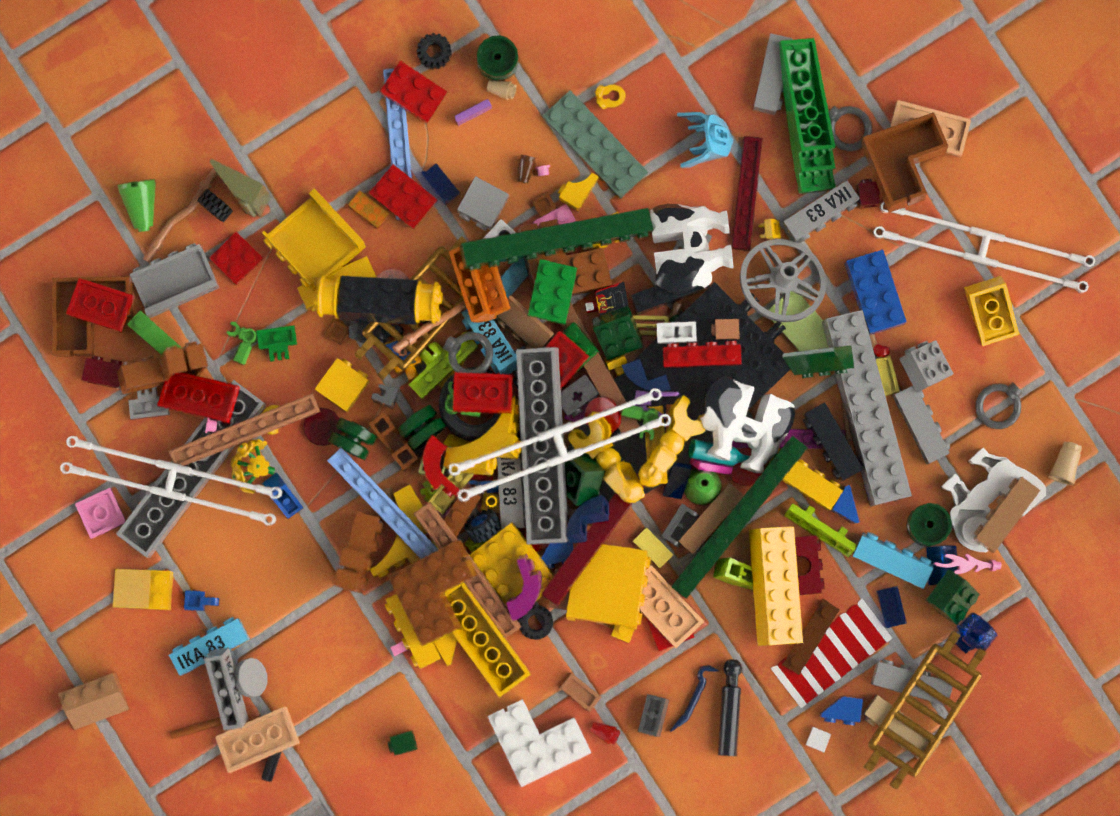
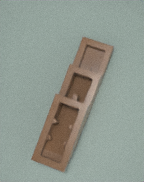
M729 483L678 542L693 554L744 495Z

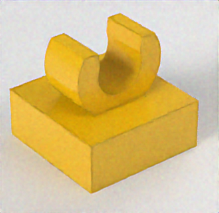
M766 219L764 223L759 224V228H765V233L759 235L761 238L781 239L779 220Z
M624 355L610 360L604 359L609 370L614 369L617 376L625 373L622 365L627 363Z

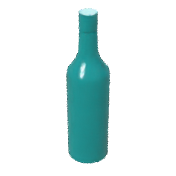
M695 439L691 441L688 450L689 458L728 466L742 463L750 457L740 453L737 448L732 447L730 460L723 461L707 454L708 450L713 447V443Z

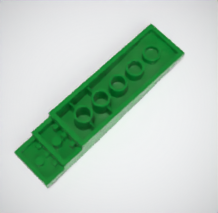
M815 38L779 41L786 116L799 194L831 191L836 188L833 170L836 169L832 151L836 147Z

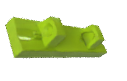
M792 503L784 515L786 518L814 536L817 535V538L848 558L858 545L845 537L848 532L846 528L842 526L836 532L812 516L816 510L809 505L804 511Z

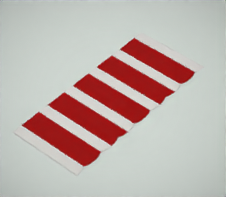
M861 599L858 604L850 607L846 613L841 614L831 623L800 675L782 665L786 658L782 659L771 670L800 708H803L890 641L892 637L865 601Z

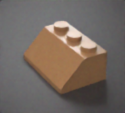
M510 295L508 302L511 309L496 315L498 318L496 322L504 329L508 327L512 331L511 335L517 341H524L526 349L545 348L554 338V333L537 318L527 316L528 310Z
M117 673L109 674L58 694L64 712L74 730L129 710Z

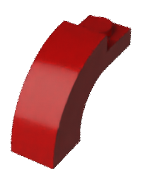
M432 435L426 444L423 454L425 476L429 484L436 491L440 486H443L442 491L450 498L453 495L456 498L460 489L443 475L440 468V460L447 447Z

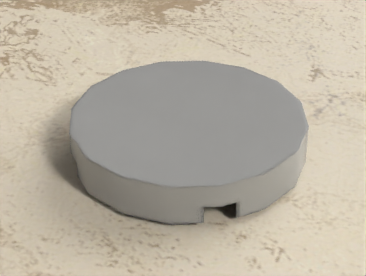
M248 658L240 661L236 666L234 677H236L237 682L235 684L239 692L245 697L261 695L266 689L268 680L264 665L257 659Z

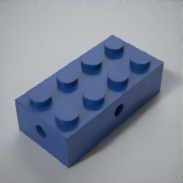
M884 250L847 260L844 265L859 311L863 310L869 335L904 325L907 321Z

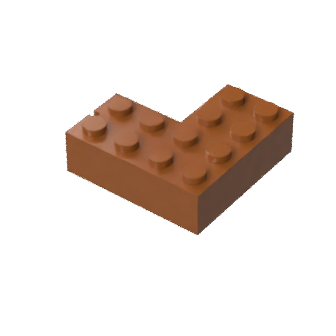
M934 112L862 138L861 147L889 213L904 208L906 203L910 206L925 200L927 192L915 164L946 154L948 144Z
M558 220L540 222L538 226L537 223L522 226L517 230V233L559 225ZM603 248L568 256L563 251H557L556 255L545 257L542 254L537 255V258L533 260H526L524 258L532 291L540 259L577 268L572 296L594 292L612 285Z
M130 277L52 278V354L54 356L70 357L73 354L76 356H94L95 324L66 314L78 279L81 278L133 295V280ZM133 302L127 318H133Z
M194 341L186 343L185 347L178 348L177 345L167 347L160 358L154 359L153 356L143 358L138 363H135V360L124 362L117 375L123 395L163 386L164 381L169 380L174 373L183 372L200 376L207 368L208 363L203 343L197 344Z
M357 511L347 548L343 547L339 565H343L344 569L337 568L333 586L360 594L362 590L365 591L368 579L365 578L367 571L371 572L370 569H372L373 565L371 556L372 553H376L379 544L376 538L378 534L381 535L384 526L381 518Z
M461 540L455 541L388 576L421 646L427 645L461 628L444 593L478 576L471 560L461 561L462 558L468 557Z

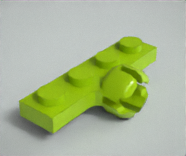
M468 340L461 344L459 352L456 353V360L459 365L478 348L473 340ZM437 342L427 345L434 353L433 355L425 348L421 352L420 358L426 363L427 367L409 384L421 399L429 394L453 371L449 363V352L444 350Z

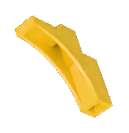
M512 397L511 414L502 413L495 425L479 439L463 446L447 447L443 466L448 469L451 464H459L470 459L474 460L520 443L521 440L516 436L519 431V400L516 397ZM522 447L474 464L473 467L460 471V473L493 476L494 469L497 466L496 458L518 459ZM457 466L451 467V472L458 471Z
M409 484L395 492L394 496L398 507L425 535L427 531L414 515L423 505ZM397 535L391 550L370 571L374 577L379 576L381 578L390 573L388 569L393 566L399 568L406 563L405 559L408 558L412 564L420 560V558Z

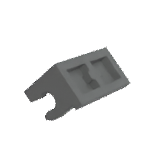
M383 384L378 385L381 388L382 396L373 393L371 399L375 403L393 409L400 394L399 389Z
M681 504L661 537L679 548L681 543L678 541L699 517L698 513Z
M647 694L638 732L660 737L669 699Z

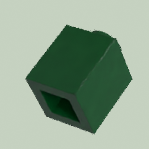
M413 730L391 736V741L387 742L390 753L394 752L395 756L418 749Z

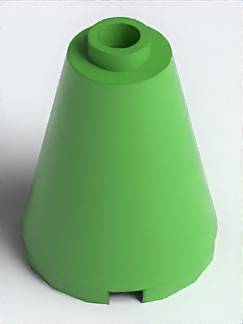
M155 179L118 184V190L134 229H138V232L149 231V227L153 226Z
M694 468L691 470L689 477L683 482V490L691 502L698 505H707L719 496L721 480L716 472ZM701 481L707 482L708 486L703 487Z

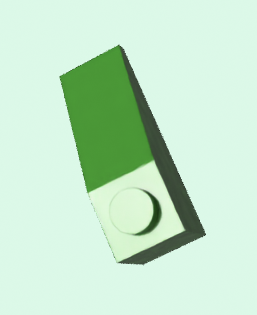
M139 311L127 324L161 355L166 351L167 347L177 345L178 348H181L142 311Z

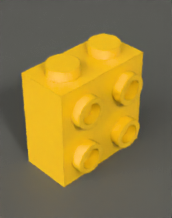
M337 358L315 390L348 413L369 384V380L366 379L368 375L360 369L357 372L352 369L351 366L353 364L344 358L342 360Z

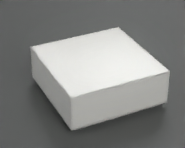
M812 727L806 745L824 752L831 734Z

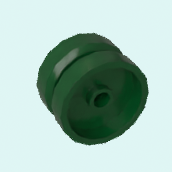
M497 35L485 39L480 44L477 51V63L481 74L491 81H505L514 75L518 68L519 59L518 50L510 39Z
M431 404L411 415L397 429L402 437H409L414 434L407 443L413 451L427 444V440L432 435L436 437L447 427L442 418L431 421L437 413Z
M340 417L336 427L345 435L343 436L336 432L332 433L328 442L365 461L369 450L360 444L362 442L369 446L374 445L377 436L367 431L368 429Z
M927 503L911 511L907 518L906 528L908 535L915 543L929 547L940 544L947 539L951 532L952 521L945 508L938 504ZM927 522H932L933 525L928 528L926 524Z

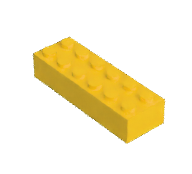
M794 527L749 530L758 646L803 643Z

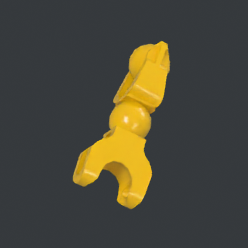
M685 395L680 396L669 409L668 416L671 418L669 428L661 437L660 445L651 451L646 464L640 468L639 482L641 485L648 487L657 486L662 481L666 470L676 461V455L682 451L684 441H688L690 436L699 435L706 430L701 422V418L705 414L700 415L695 421L687 416L686 410L690 400Z
M592 412L589 416L595 415L599 412ZM601 417L588 422L590 427L589 437L582 430H572L568 434V439L574 449H582L610 438L611 427L606 419ZM613 443L585 452L592 459L597 458V464L605 471V476L603 477L605 482L620 495L624 502L635 503L645 496L643 487L633 467L628 462H621L619 452L612 448L614 446Z

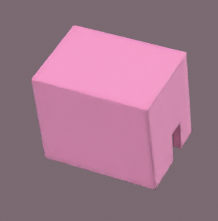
M403 642L390 647L394 656L407 651Z

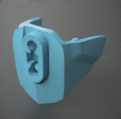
M702 112L677 113L678 117L687 118L692 123H699L688 126L689 130L695 129L696 132L704 131L706 141L700 147L689 148L694 155L700 156L681 163V168H691L697 164L729 155L734 139L723 119L716 115H706Z

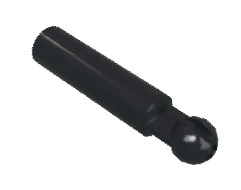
M729 659L723 666L724 673L726 674V685L722 687L718 755L737 756L741 697L738 676L741 674L742 665L737 659Z

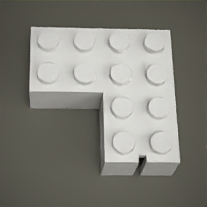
M523 699L508 706L507 712L502 709L488 716L521 787L591 753L575 717L539 734Z

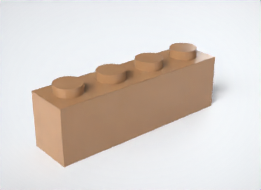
M1022 476L1011 481L1008 486L1010 488L1006 495L1003 493L997 500L999 504L995 510L991 509L985 517L987 519L985 524H980L974 531L976 535L974 540L991 553L998 549L1041 491Z

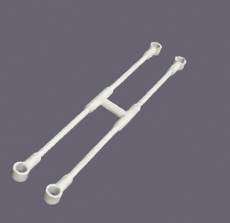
M883 202L880 205V210L883 213H889L888 210L883 209V205L885 204ZM905 208L893 211L892 213L905 214L968 231L970 234L983 237L978 255L968 252L963 253L899 236L897 233L886 231L881 226L876 227L873 231L877 239L883 237L963 257L965 260L995 268L1000 267L1060 283L1063 286L1076 289L1079 293H1084L1088 290L1087 282L1063 280L987 258L986 253L990 239L1000 242L1005 241L1065 257L1071 261L1082 263L1087 268L1095 264V258L1091 255L1085 257L1073 253H1064L1008 238L1005 235L973 226L967 227L905 210ZM876 230H882L883 234L881 236L877 235ZM1087 258L1091 259V265L1086 263ZM1084 284L1085 290H1081L1079 285Z
M652 389L649 393L636 397L635 400L579 421L558 426L542 432L536 437L477 459H470L459 464H451L448 468L449 473L457 475L460 471L473 467L474 464L553 437L559 452V456L548 459L547 462L483 486L479 485L468 490L462 489L458 492V498L462 501H467L471 496L484 492L483 490L547 466L551 467L576 458L582 455V453L646 429L651 430L661 425H669L671 418L663 414L658 419L647 422L641 427L570 452L566 451L560 435L572 430L576 426L635 404L640 405L650 400H658L661 398L660 390ZM653 391L658 392L657 398L652 397ZM664 416L668 419V422L666 424H663L661 422V419ZM452 466L458 467V471L456 473L451 472ZM463 491L468 494L465 499H462L460 496Z
M70 436L66 440L70 448L94 449L156 465V467L169 470L165 489L90 472L84 468L73 466L70 462H65L60 466V470L64 474L73 473L150 491L152 494L180 501L185 500L248 516L250 519L262 521L266 525H272L276 521V517L272 513L248 512L185 496L183 493L172 490L177 472L187 475L193 474L256 490L258 493L270 495L273 499L281 497L282 490L279 487L256 486L193 470L191 467L159 459L153 460L94 445L92 442L80 440L76 436ZM72 438L76 441L75 445H72L70 442ZM66 464L69 466L68 472L64 469ZM274 489L278 491L277 497L273 495ZM268 516L272 517L271 523L267 522Z

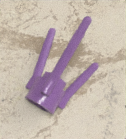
M637 390L635 399L649 392ZM652 392V397H658V392ZM661 392V397L677 396L679 393ZM652 400L642 403L640 405L635 404V406L643 407V410H648L650 408H648L647 405L651 406Z

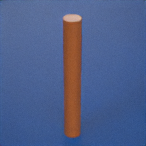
M215 718L170 732L171 737L175 739L222 725L221 718Z

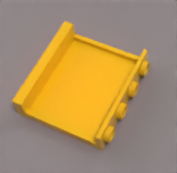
M314 188L309 192L311 198L268 234L265 231L262 232L265 237L264 243L270 249L274 248L277 251L275 254L282 262L286 261L289 264L287 267L293 275L298 274L301 277L300 282L305 288L310 287L313 291L317 289V277L320 278L321 275H325L326 278H330L366 248L364 241Z
M603 544L570 589L566 613L567 620H587L633 627V630H636L637 625H641L642 613H639L640 606H644L645 594H642L643 587H647L648 576L645 575L646 568H650L651 557H648L647 550Z

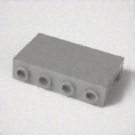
M190 244L182 252L174 251L168 254V258L153 260L150 262L151 265L145 268L143 266L137 267L132 270L133 273L129 274L143 303L147 317L152 318L220 288L200 244Z

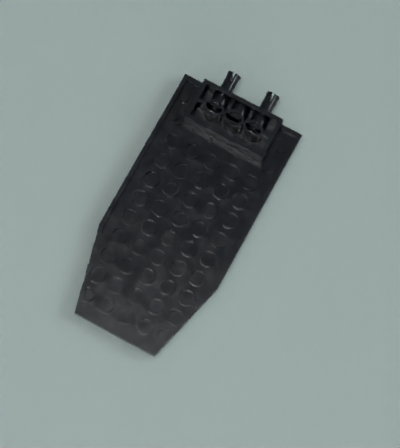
M714 282L673 323L696 322L697 342L694 343H698V346H706V342H717V345H725L726 341H737V345L741 344L742 364L664 368L663 348L667 347V344H658L656 338L634 361L641 360L647 381L666 375L671 388L670 391L666 392H678L679 394L677 396L661 397L658 400H652L651 406L647 405V407L663 406V414H666L667 404L673 405L680 396L685 395L690 400L686 410L687 416L695 421L700 415L706 413L705 394L711 384L718 378L727 376L742 384L754 387L748 407L749 410L791 370L783 358L782 353L784 352L774 343V339L786 330V327L782 325L776 330L781 325V322L777 321L767 332H763L748 316L747 312L752 307L746 298L740 304H736ZM739 319V340H716V336H712V324H716L715 320ZM678 343L679 347H686V343ZM626 373L614 379L627 402L635 400L637 390L650 392L635 385ZM644 419L637 420L639 425L643 426ZM587 423L582 424L579 430H582L589 437L590 429ZM619 428L611 434L610 438L622 434ZM705 430L704 433L690 436L688 441H685L682 451L676 455V461L667 469L668 481L673 466L688 469L692 465L690 463L691 458L688 455L691 441L695 439L713 443V431ZM640 432L612 442L614 445L612 448L619 452L621 462L625 461L631 464L638 475L640 468L647 462L645 433L640 438ZM571 443L566 449L567 452L575 450ZM603 478L599 494L603 495L609 502L616 492ZM658 484L655 487L645 486L643 489L644 495L662 484Z

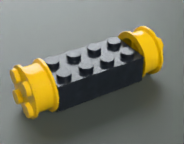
M321 275L320 278L317 277L316 288L318 289V295L314 297V307H317L319 317L335 315V318L344 321L416 325L420 320L432 321V324H436V321L440 322L441 310H439V304H442L443 293L441 292V285L437 281L434 284H422L420 280L356 276H338L335 279L326 278L325 275Z

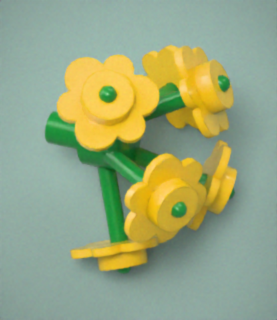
M260 439L250 440L238 447L237 455L232 457L230 464L233 469V480L251 484L260 475L274 474L275 467L269 466V462L265 461V457L260 454V450L268 445L267 441ZM251 452H256L257 457H255ZM248 455L251 458L250 463L243 462L242 457ZM241 465L246 466L248 472L243 473V470L240 469ZM253 475L249 480L244 478L245 476ZM239 486L245 493H255L252 489Z

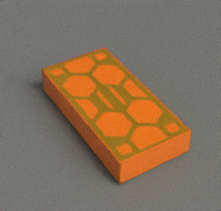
M360 190L348 204L350 208L377 229L390 215Z

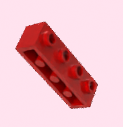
M726 341L725 345H717V342H706V346H698V343H686V347H679L678 343L667 344V347L663 348L664 368L741 365V344L737 345V341Z

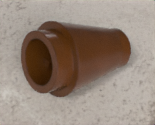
M521 155L520 159H518L517 181L529 183L536 166V157Z

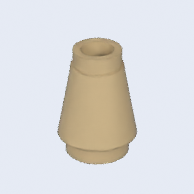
M489 81L487 92H491L506 100L513 99L516 93V84H512V81Z

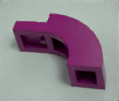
M527 554L521 555L517 559L524 583L523 590L519 595L509 598L506 602L512 621L521 618L529 612L541 591V571H532L534 570V564Z

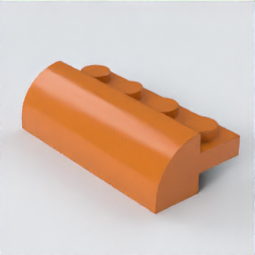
M459 247L449 251L472 322L490 321L496 319V315L511 309L497 266L489 268L488 265H484L479 270L470 271L463 267Z

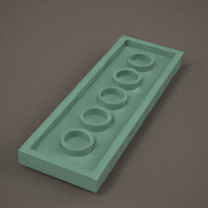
M571 90L543 115V118L620 199L648 174V171Z

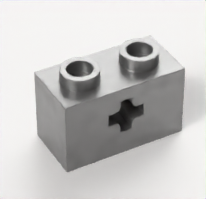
M586 375L561 392L562 410L567 417L571 415L573 417L577 416L583 411L581 408L584 405L589 404L590 401L599 395V392ZM575 393L578 395L582 394L581 402L578 400L573 401Z

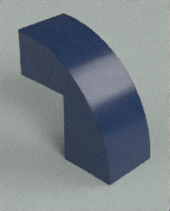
M640 359L622 365L628 378L638 387L647 391L652 389H658L660 392L671 390L666 375L647 381Z
M603 495L584 502L571 516L566 529V537L572 544L587 542V524L609 521V503Z

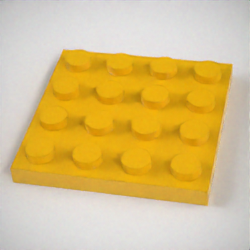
M513 522L469 554L505 604L509 598L519 595L523 590V578L517 562L519 556L527 554L534 564V570L532 571H541L542 586L538 599L542 597L541 593L555 576L534 548L527 544L526 538Z

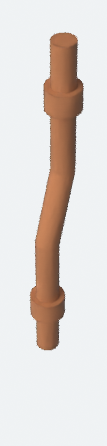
M212 168L206 179L202 180L199 190L189 205L170 218L157 238L152 240L150 243L151 247L143 260L150 263L155 253L162 248V243L172 227L195 210L199 204L197 200L206 189H211V184L218 175L214 168Z
M465 301L442 314L440 322L436 321V324H432V321H429L413 333L406 334L403 340L392 346L393 350L397 353L404 347L411 346L420 336L466 309Z

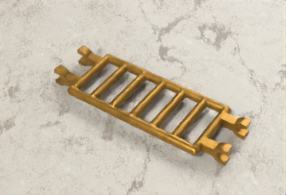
M463 236L449 250L439 246L409 279L420 280L422 284H429L422 276L430 269L460 296L454 305L443 297L441 305L448 311L464 301L460 286L434 263L442 255L452 264L449 251L458 248L461 243L467 242ZM452 318L432 328L429 333L423 334L421 336L423 339L416 347L413 344L406 346L405 348L410 354L404 360H401L371 332L380 325L398 342L403 340L404 336L389 323L370 322L362 331V335L367 340L354 355L360 360L373 345L390 359L377 375L384 380L396 365L401 370L407 369ZM418 323L416 325L407 324L414 331L421 327Z
M955 631L951 632L943 647L938 644L931 646L868 743V747L874 752L863 768L872 772L881 756L899 767L900 770L889 784L894 789L898 790L907 773L912 777H916L982 677V674L976 668L986 655V652L982 649H977L969 664L950 653V650L961 636ZM936 653L972 676L967 686L930 663ZM926 669L961 692L956 703L920 679ZM915 685L951 709L945 719L909 695ZM904 702L941 725L935 735L899 712ZM894 718L930 741L924 751L888 728ZM883 734L919 757L914 767H911L877 744Z

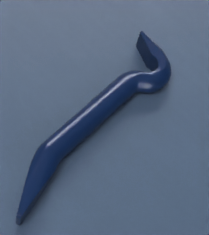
M704 665L699 668L697 673L699 682L684 714L678 719L670 732L690 719L706 685V678L703 677V672H718L719 670L710 665Z

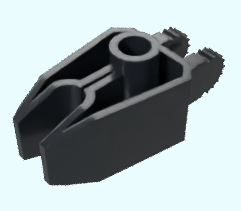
M360 321L350 325L349 338L365 343L367 339L362 335V331L370 322ZM390 324L399 333H401L402 335L404 334L403 327L398 326L396 324ZM380 325L371 332L383 344L390 342V338H394Z

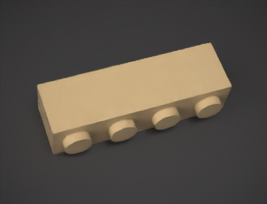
M876 695L863 712V715L866 716L864 720L872 726L875 724L880 726L892 705L879 695ZM895 718L888 726L889 729L922 751L926 749L930 742Z

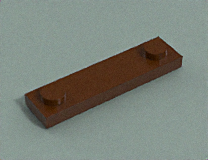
M823 599L802 632L803 643H796L782 665L800 675L840 609Z

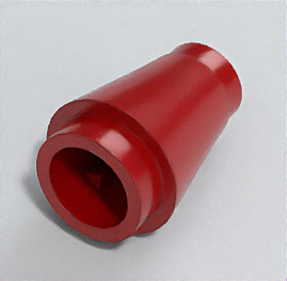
M595 721L590 732L607 744L615 745L621 731L616 726Z

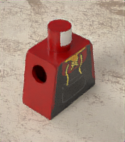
M624 281L595 291L596 300L585 302L586 313L598 311V316L627 306L628 300Z

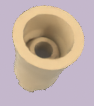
M1064 442L1048 477L1061 484L1073 486L1082 447L1072 442Z

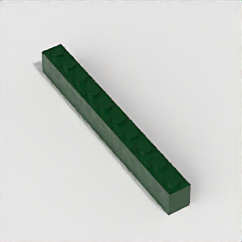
M649 208L461 243L459 248L464 269L476 271L484 265H488L490 268L499 266L500 262L507 261V264L519 262L518 259L521 258L533 260L537 258V255L553 256L556 255L557 251L569 253L575 251L574 248L582 247V250L593 248L594 244L599 243L601 246L612 244V241L615 240L626 242L630 240V237L646 238L653 231Z
M793 435L789 438L764 469L763 473L760 474L671 586L684 598H688L807 450V446Z

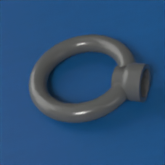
M834 106L829 111L835 146L844 151L861 149L862 138L853 144L842 142L835 133V124L842 115L854 114L864 124V137L872 134V124L868 115L857 107L846 106L838 109Z
M468 332L457 338L450 336L444 345V350L449 352V363L457 373H484L492 363L494 354L492 344L487 337L480 333ZM477 340L485 347V360L475 369H464L458 364L456 353L459 352L463 342Z
M1013 382L1009 386L998 383L985 387L979 393L975 404L979 420L992 429L1010 427L1020 416V396L1023 392ZM995 391L1005 392L1013 400L1014 404L1011 416L1001 422L990 420L983 410L985 398Z

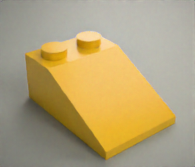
M1001 276L964 287L982 346L1019 335L1007 285Z
M115 569L113 607L171 610L173 572Z

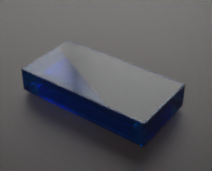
M678 462L672 464L667 477L668 483L665 484L663 489V496L682 499L692 465Z

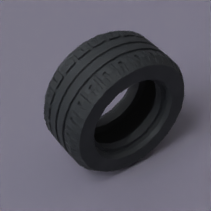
M468 367V368H466V369L471 370V369H475V368H477V367H471V368ZM487 369L483 374H495V372ZM452 375L445 382L440 392L439 411L441 418L453 434L467 441H475L495 425L502 413H494L490 420L480 425H469L461 421L456 414L447 413L445 402L447 395H450L448 390L450 382H452V389L454 390V375Z

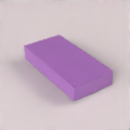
M489 99L455 115L457 125L459 126L492 109Z

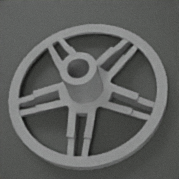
M773 239L758 244L747 254L740 269V286L747 302L762 316L778 322H795L811 315L821 304L826 291V277L821 263L809 249L794 241ZM770 246H790L803 253L791 262L782 263ZM760 251L771 273L746 279L749 262ZM804 256H808L809 258L798 269L796 264ZM769 257L771 258L776 267H773ZM810 261L814 263L819 274V292L797 277ZM769 281V284H757L753 286L747 285L751 283ZM776 288L775 313L762 307L754 299L749 289ZM790 291L814 301V304L807 310L795 315H786ZM780 294H784L782 313L780 315L778 314Z

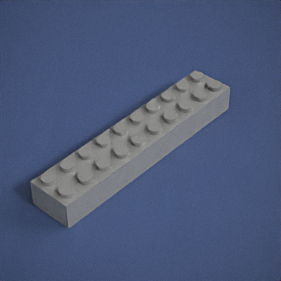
M863 310L827 318L822 321L828 347L852 345L854 368L847 369L848 373L836 374V371L834 372L848 419L851 437L853 438L856 456L863 468L861 475L869 505L872 507L908 498L912 494Z
M556 347L516 350L521 442L563 425L559 351ZM553 437L522 447L523 470L559 456ZM565 462L551 467L547 466L523 475L527 544L568 542L569 539L566 537L568 512Z
M233 380L231 384L240 386L230 423L217 421L216 432L259 415L266 407V404ZM207 418L203 419L185 444L215 433L210 431L205 433ZM234 447L186 466L191 467L193 470L214 475ZM165 469L153 486L165 489L169 470ZM177 472L172 491L196 498L210 479ZM148 491L116 535L145 557L151 558L192 502L171 499L152 494Z

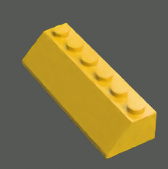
M465 583L445 592L461 625V628L452 633L499 698L531 675L530 671Z

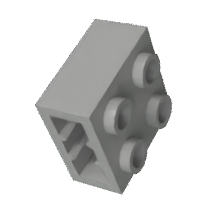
M475 176L457 209L460 214L459 217L468 222L471 219L482 230H491L507 203L509 194Z
M926 340L917 345L918 349L915 346L904 351L906 355L899 358L916 392L928 388L954 374L936 340L928 343Z

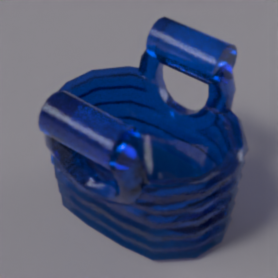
M970 613L957 626L961 636L955 645L965 654L975 648L987 651L993 640L997 638V633L980 615Z

